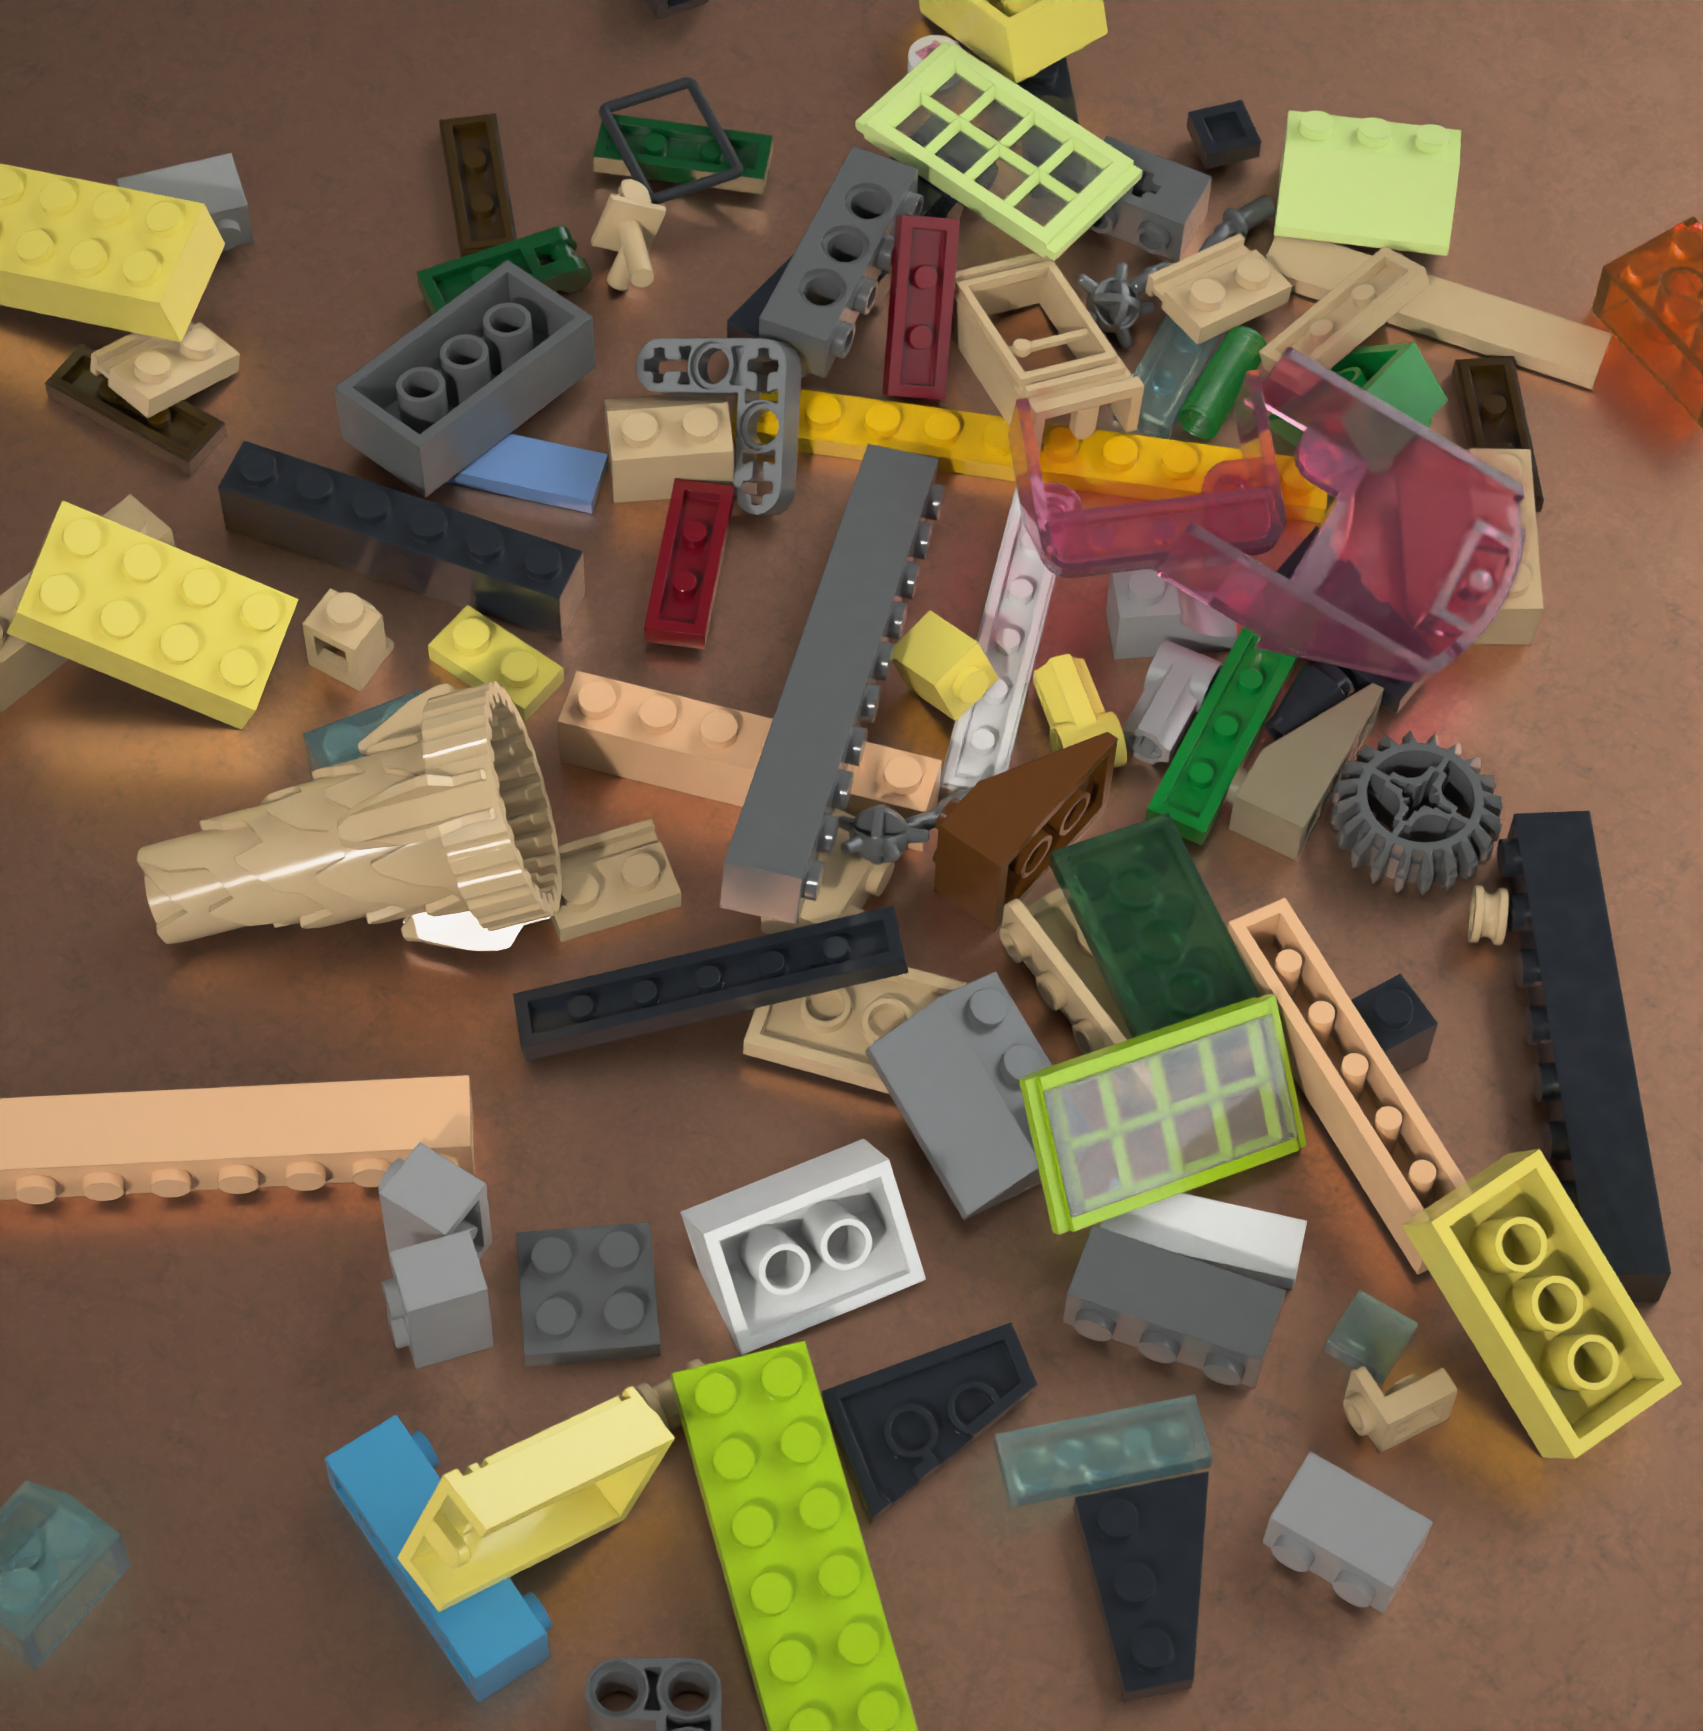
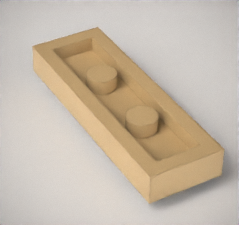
M1386 246L1382 247L1259 351L1264 368L1305 391L1430 285L1425 267Z

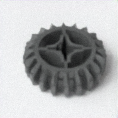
M1411 730L1403 736L1402 743L1399 745L1386 734L1378 742L1377 750L1364 745L1362 750L1357 753L1356 761L1348 760L1347 765L1343 767L1339 783L1334 786L1331 799L1334 804L1330 820L1332 829L1338 830L1336 839L1338 850L1352 851L1350 857L1352 869L1367 865L1371 866L1370 877L1372 884L1384 876L1394 879L1393 884L1396 893L1405 887L1406 882L1416 883L1422 896L1430 890L1432 881L1437 882L1447 892L1451 886L1455 885L1457 876L1469 881L1476 873L1478 864L1485 865V862L1490 859L1494 848V841H1498L1502 828L1500 823V815L1503 808L1502 797L1494 794L1496 788L1494 775H1480L1482 769L1480 756L1463 760L1461 758L1462 749L1460 742L1447 750L1439 747L1436 733L1427 740V743H1417ZM1444 796H1446L1453 804L1446 800ZM1371 810L1377 813L1376 818L1374 817ZM1377 819L1383 822L1386 826H1388L1390 832L1387 829H1385L1377 821Z

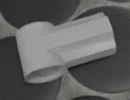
M1167 639L1161 643L1148 669L1144 682V691L1122 729L1126 747L1131 751L1133 757L1151 765L1156 762L1168 763L1193 716L1202 706L1223 663Z

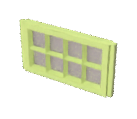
M945 41L855 122V129L864 134V139L897 161L918 168V175L1044 259L1049 257L1053 261L1142 178L1143 170L1133 165L1134 160L956 44L949 45Z

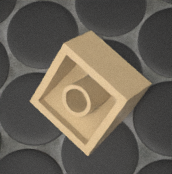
M668 394L604 399L614 503L670 499L675 478L734 486V449L729 407L725 395Z

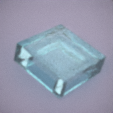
M1359 1290L1327 1339L1324 1351L1354 1369L1365 1366L1373 1379L1383 1385L1415 1335L1419 1323Z

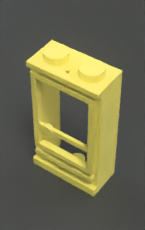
M631 1386L624 1390L620 1398L616 1396L485 1458L481 1466L477 1463L468 1466L464 1475L458 1469L444 1474L397 1559L438 1612H441L625 1520L675 1437L666 1428L660 1416L649 1407L636 1389Z

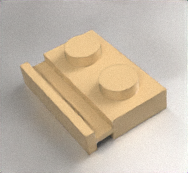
M1240 233L1148 276L1145 292L1150 297L1156 295L1162 301L1161 308L1197 345L1289 302L1292 285L1257 250L1250 252L1244 246L1245 238Z
M190 322L182 342L131 333L91 353L90 372L95 376L103 374L108 378V386L149 418L238 372L240 353L201 322L197 324Z
M652 818L558 846L561 862L562 893L559 911L554 916H551L560 942L682 906L681 890L663 845L658 840Z

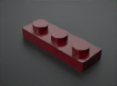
M896 215L882 387L883 395L945 399L959 219Z
M674 479L644 624L645 642L705 650L734 506L735 486Z

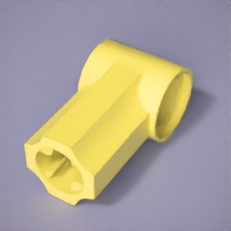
M1070 653L1050 658L1045 665L1034 670L1033 685L1050 726L1049 738L1052 753L1109 732L1118 738L1114 768L1124 766L1127 762V750L1120 722L1113 711L1105 712L1084 658L1072 657Z

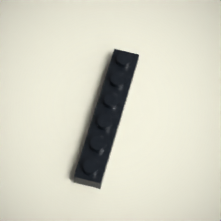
M894 906L518 992L513 994L520 1046L526 1061L909 972Z

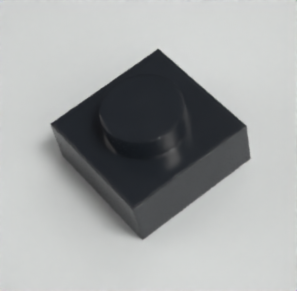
M1242 100L1188 112L1186 127L1205 169L1260 156L1262 141Z

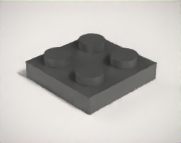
M650 1222L516 1233L525 1367L661 1356Z

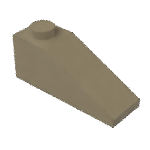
M1374 683L1368 685L1263 748L1250 770L1240 767L1230 784L1225 801L1233 804L1228 829L1291 859L1297 860L1332 799L1334 786L1339 783L1343 767L1347 765L1348 760L1354 761L1376 723L1384 688Z

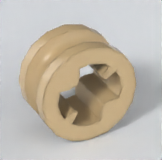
M1474 886L1468 918V941L1470 943H1478L1480 938L1488 937L1492 940L1493 945L1501 946L1503 944L1508 918L1509 896L1507 888H1498L1496 893L1489 894L1484 891L1483 886Z

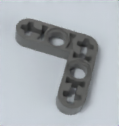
M658 338L645 344L637 357L636 372L641 384L648 390L671 395H738L734 466L735 499L742 509L756 515L776 516L786 511L793 502L796 491L801 389V361L796 349L788 343L766 338ZM722 350L728 358L729 369L722 381L714 383L708 376L707 365L710 357L715 352ZM668 359L688 362V373L668 371L665 374L659 373L660 362L668 361ZM772 359L778 360L779 367L777 372H771L769 375L763 374V362H770ZM760 392L778 394V402L760 399ZM772 411L778 419L779 429L775 439L769 444L764 445L757 436V422L765 412ZM757 453L775 456V463L757 462ZM772 482V494L757 495L756 488L758 483Z

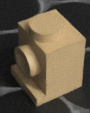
M330 588L302 623L308 664L360 692L394 649V640L385 636L383 615L368 601L350 592L339 593ZM338 648L344 651L346 659L333 653L334 650Z

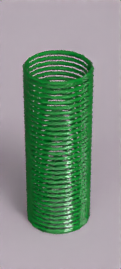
M1244 326L1232 327L1178 412L1180 424L1191 435L1210 439L1214 438L1262 362L1258 351L1266 346L1267 343L1258 332Z

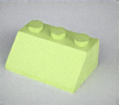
M1289 110L1280 162L1274 236L1375 248L1386 246L1392 250L1448 256L1460 167L1461 130L1446 129L1435 124L1420 126L1387 122L1376 117L1361 119L1329 115L1322 111L1301 112Z

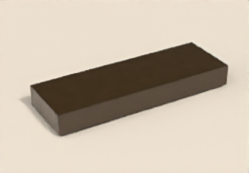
M496 113L439 120L460 257L516 240L517 234Z
M82 343L45 382L47 396L190 476L227 436L225 422L185 400H181L171 407L147 418L108 386V378L103 374L95 376L90 372L91 353L95 351Z
M1514 357L1455 360L1452 373L1468 449H1531L1535 511L1541 512L1544 497Z

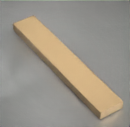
M1275 236L1265 259L1292 285L1291 292L1321 300L1372 256L1331 242ZM1427 274L1430 285L1386 321V323L1491 357L1513 356L1515 365L1589 389H1593L1613 335L1612 333Z

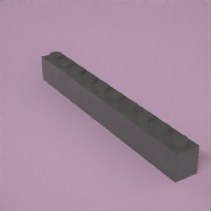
M872 444L867 445L724 860L720 908L797 925L805 899L816 901L818 898L825 868V862L818 861L820 853L832 854L839 826V817L834 816L833 812L835 808L846 810L852 789L854 773L847 771L849 764L854 766H860L868 732V729L862 728L861 725L863 721L874 723L881 695V686L875 685L876 679L887 681L894 655L895 645L888 643L889 638L901 639L908 603L901 601L902 598L912 600L914 598L921 566L920 563L914 561L915 558L926 560L932 538L933 524L927 523V520L938 521L941 514L946 486L936 484L938 458Z

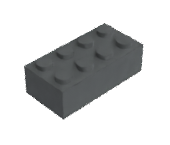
M506 260L334 387L341 438L426 498L596 368L592 316Z

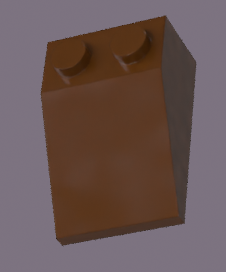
M1109 732L1102 733L979 781L963 799L959 797L951 799L939 814L935 824V828L938 830V842L933 855V862L936 863L934 891L995 932L1002 924L1004 905L1015 898L1022 902L1108 806L1118 738Z

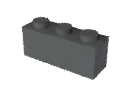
M1092 1225L1067 1292L1063 1323L1072 1325L1078 1333L1092 1340L1109 1341L1113 1339L1136 1347L1141 1354L1153 1361L1160 1363H1173L1177 1361L1198 1368L1215 1382L1231 1386L1241 1383L1255 1388L1280 1316L1286 1290Z

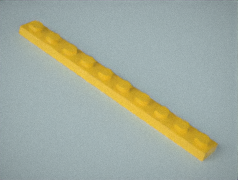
M800 389L798 452L862 460L867 445L872 444L938 458L937 471L1320 524L1324 522L1331 461L1097 429L1090 437L1080 440L1073 435L1068 425L1046 422L1044 424L1040 455L1029 457L1002 416ZM760 392V399L778 402V394ZM736 395L731 420L733 443H736L738 395ZM767 411L761 415L756 427L759 440L764 445L769 444L775 439L779 429L778 419L772 411Z

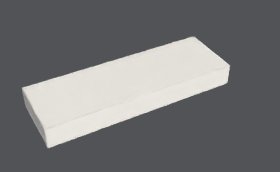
M1111 1177L1108 1191L1120 1187L1119 1179ZM1180 1193L1102 1221L1100 1227L1270 1285L1293 1290L1307 1221Z

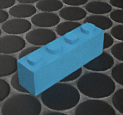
M394 1415L325 1457L331 1487L478 1703L550 1658L547 1631L553 1628V1625L545 1608L532 1592L522 1596L511 1579L507 1578L438 1612L397 1559L441 1480L434 1470L435 1467L440 1465L439 1459L432 1445L419 1429L410 1434L398 1416Z

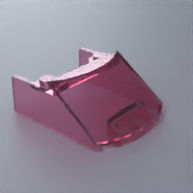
M1287 347L1257 390L1253 400L1304 431L1294 452L1295 465L1306 480L1335 497L1291 580L1205 529L1190 523L1157 570V575L1259 635L1260 638L1254 648L1419 683L1448 667L1464 654L1487 629L1505 602L1515 581L1525 543L1526 529L1521 528L1520 503L1525 498L1523 484L1296 349Z

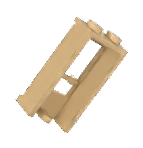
M1031 253L956 271L951 338L1029 457L1040 455L1045 419L1071 413L1069 428L1077 439L1082 440L1090 437L1095 432L1100 405L1107 404L1126 433L1137 430L1144 384L1138 376L1132 377L1052 259L1049 257L1044 259L1037 253ZM1039 303L1060 333L1059 335L1030 342L1022 338L1016 339L1013 346L1008 347L988 315ZM1067 344L1076 360L1024 372L1014 356L1027 357L1030 352Z

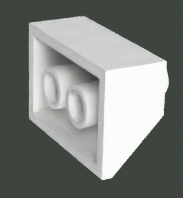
M865 1139L681 1211L699 1271L737 1350L742 1355L926 1280L890 1161Z

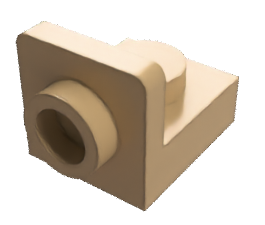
M1361 1366L1351 1371L1343 1406L1354 1430L1361 1436L1368 1434L1378 1452L1382 1453L1449 1419L1458 1389L1445 1369L1442 1368L1424 1378L1419 1373L1408 1375L1392 1385L1384 1396L1367 1368Z

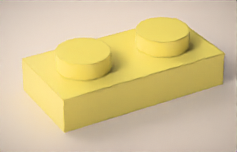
M469 605L428 645L429 659L469 686L473 687L493 681L498 682L499 686H503L524 722L564 682V668Z

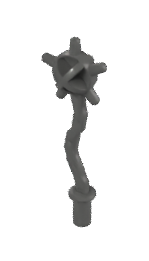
M1263 195L1238 210L1235 208L1226 209L1222 217L1223 222L1215 227L1214 233L1205 240L1198 252L1239 233L1246 238L1249 229L1275 215L1276 209L1273 201L1268 196ZM1165 261L1147 267L1139 276L1134 277L1129 282H1127L1128 265L1125 263L1117 264L1113 278H1106L1099 282L1094 281L1085 274H1081L1077 278V283L1088 293L1085 302L1086 309L1102 331L1116 334L1122 349H1129L1132 346L1128 328L1137 320L1139 314L1152 313L1155 306L1153 302L1143 301L1139 298L1146 290L1148 276L1174 263Z
M973 787L955 791L946 798H943L936 808L905 819L896 810H892L883 804L869 807L858 813L855 818L840 816L838 827L848 831L850 837L849 840L841 844V851L847 855L857 852L862 858L871 861L874 865L896 861L907 849L908 843L928 842L930 838L929 831L935 828L937 818L946 804L954 797L963 799Z

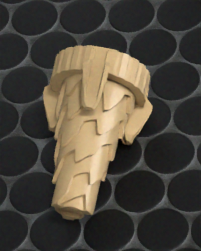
M495 681L458 690L448 683L434 686L412 698L359 741L358 749L364 757L312 771L313 781L269 793L259 806L199 821L202 830L200 832L141 847L138 851L137 862L144 872L146 895L152 915L157 923V933L166 944H173L246 926L273 924L274 928L300 923L301 927L311 929L332 926L367 917L368 924H379L404 918V925L401 927V931L406 941L424 942L441 947L473 951H498L510 948L523 925L549 919L558 913L562 893V877L556 829L542 772L524 722L507 691Z

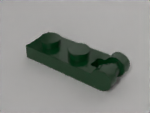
M557 226L418 271L417 279L418 287L433 315L506 260L553 291L577 292L590 283L592 273L585 259L581 256H576L577 244L570 230L565 226ZM547 260L550 263L541 265L540 261Z

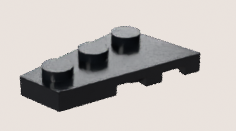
M1012 1322L821 1392L827 1418L870 1524L1034 1392L1037 1382Z
M1209 1471L1075 1497L1073 1510L1123 1702L1192 1688L1195 1672Z

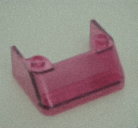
M1259 369L1246 372L1233 406L1243 459L1223 461L1213 466L1203 480L1201 495L1083 509L1079 496L1071 488L1059 483L1043 484L1029 398L1016 399L1008 438L1024 527L1044 566L1059 577L1079 578L1253 556L1266 553L1275 547L1286 525V512Z

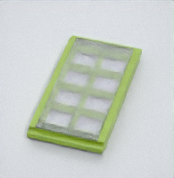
M1272 994L1258 998L1252 997L1029 1073L1026 1077L1019 1079L1053 1233L1058 1235L1068 1231L1083 1229L1300 1151V1148L1307 1146L1276 996Z

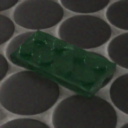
M1169 813L1051 851L1049 865L1132 1038L1252 997H1261ZM1245 1028L1210 1039L1213 1056L1249 1044ZM1196 1044L1160 1056L1163 1073L1200 1061Z

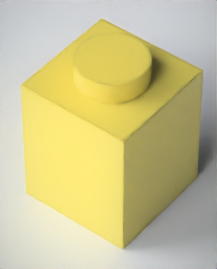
M931 610L895 644L892 662L907 687L955 721L975 702L980 700L986 691L999 679L979 643Z

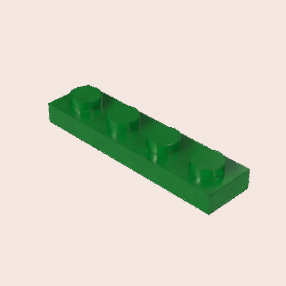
M1246 621L1150 801L1146 811L1145 822L1203 846L1226 802V795L1234 776L1240 767H1244L1265 727V723L1268 721L1301 658L1303 643Z

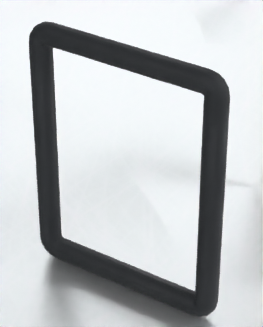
M685 77L608 101L600 106L599 115L633 180L640 182L648 189L652 204L664 203L735 180L743 173V166L700 86L693 78ZM688 89L731 169L653 193L611 113Z

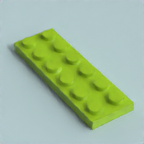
M805 1341L672 1373L670 1383L767 1731H918Z

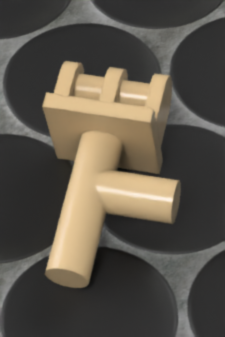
M625 179L619 186V196L610 195L591 238L592 246L618 251L606 279L607 283L617 290L628 289L630 282L639 288L647 287L653 282L654 274L648 251L667 212L665 206L651 203L648 189L643 184L632 179Z

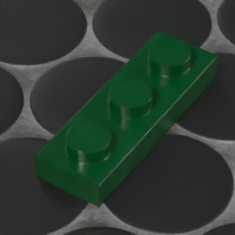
M612 114L646 179L684 184L731 169L709 127ZM601 121L593 154L594 172L632 177L603 121ZM723 129L743 166V173L735 180L713 186L712 188L764 195L773 154V135Z

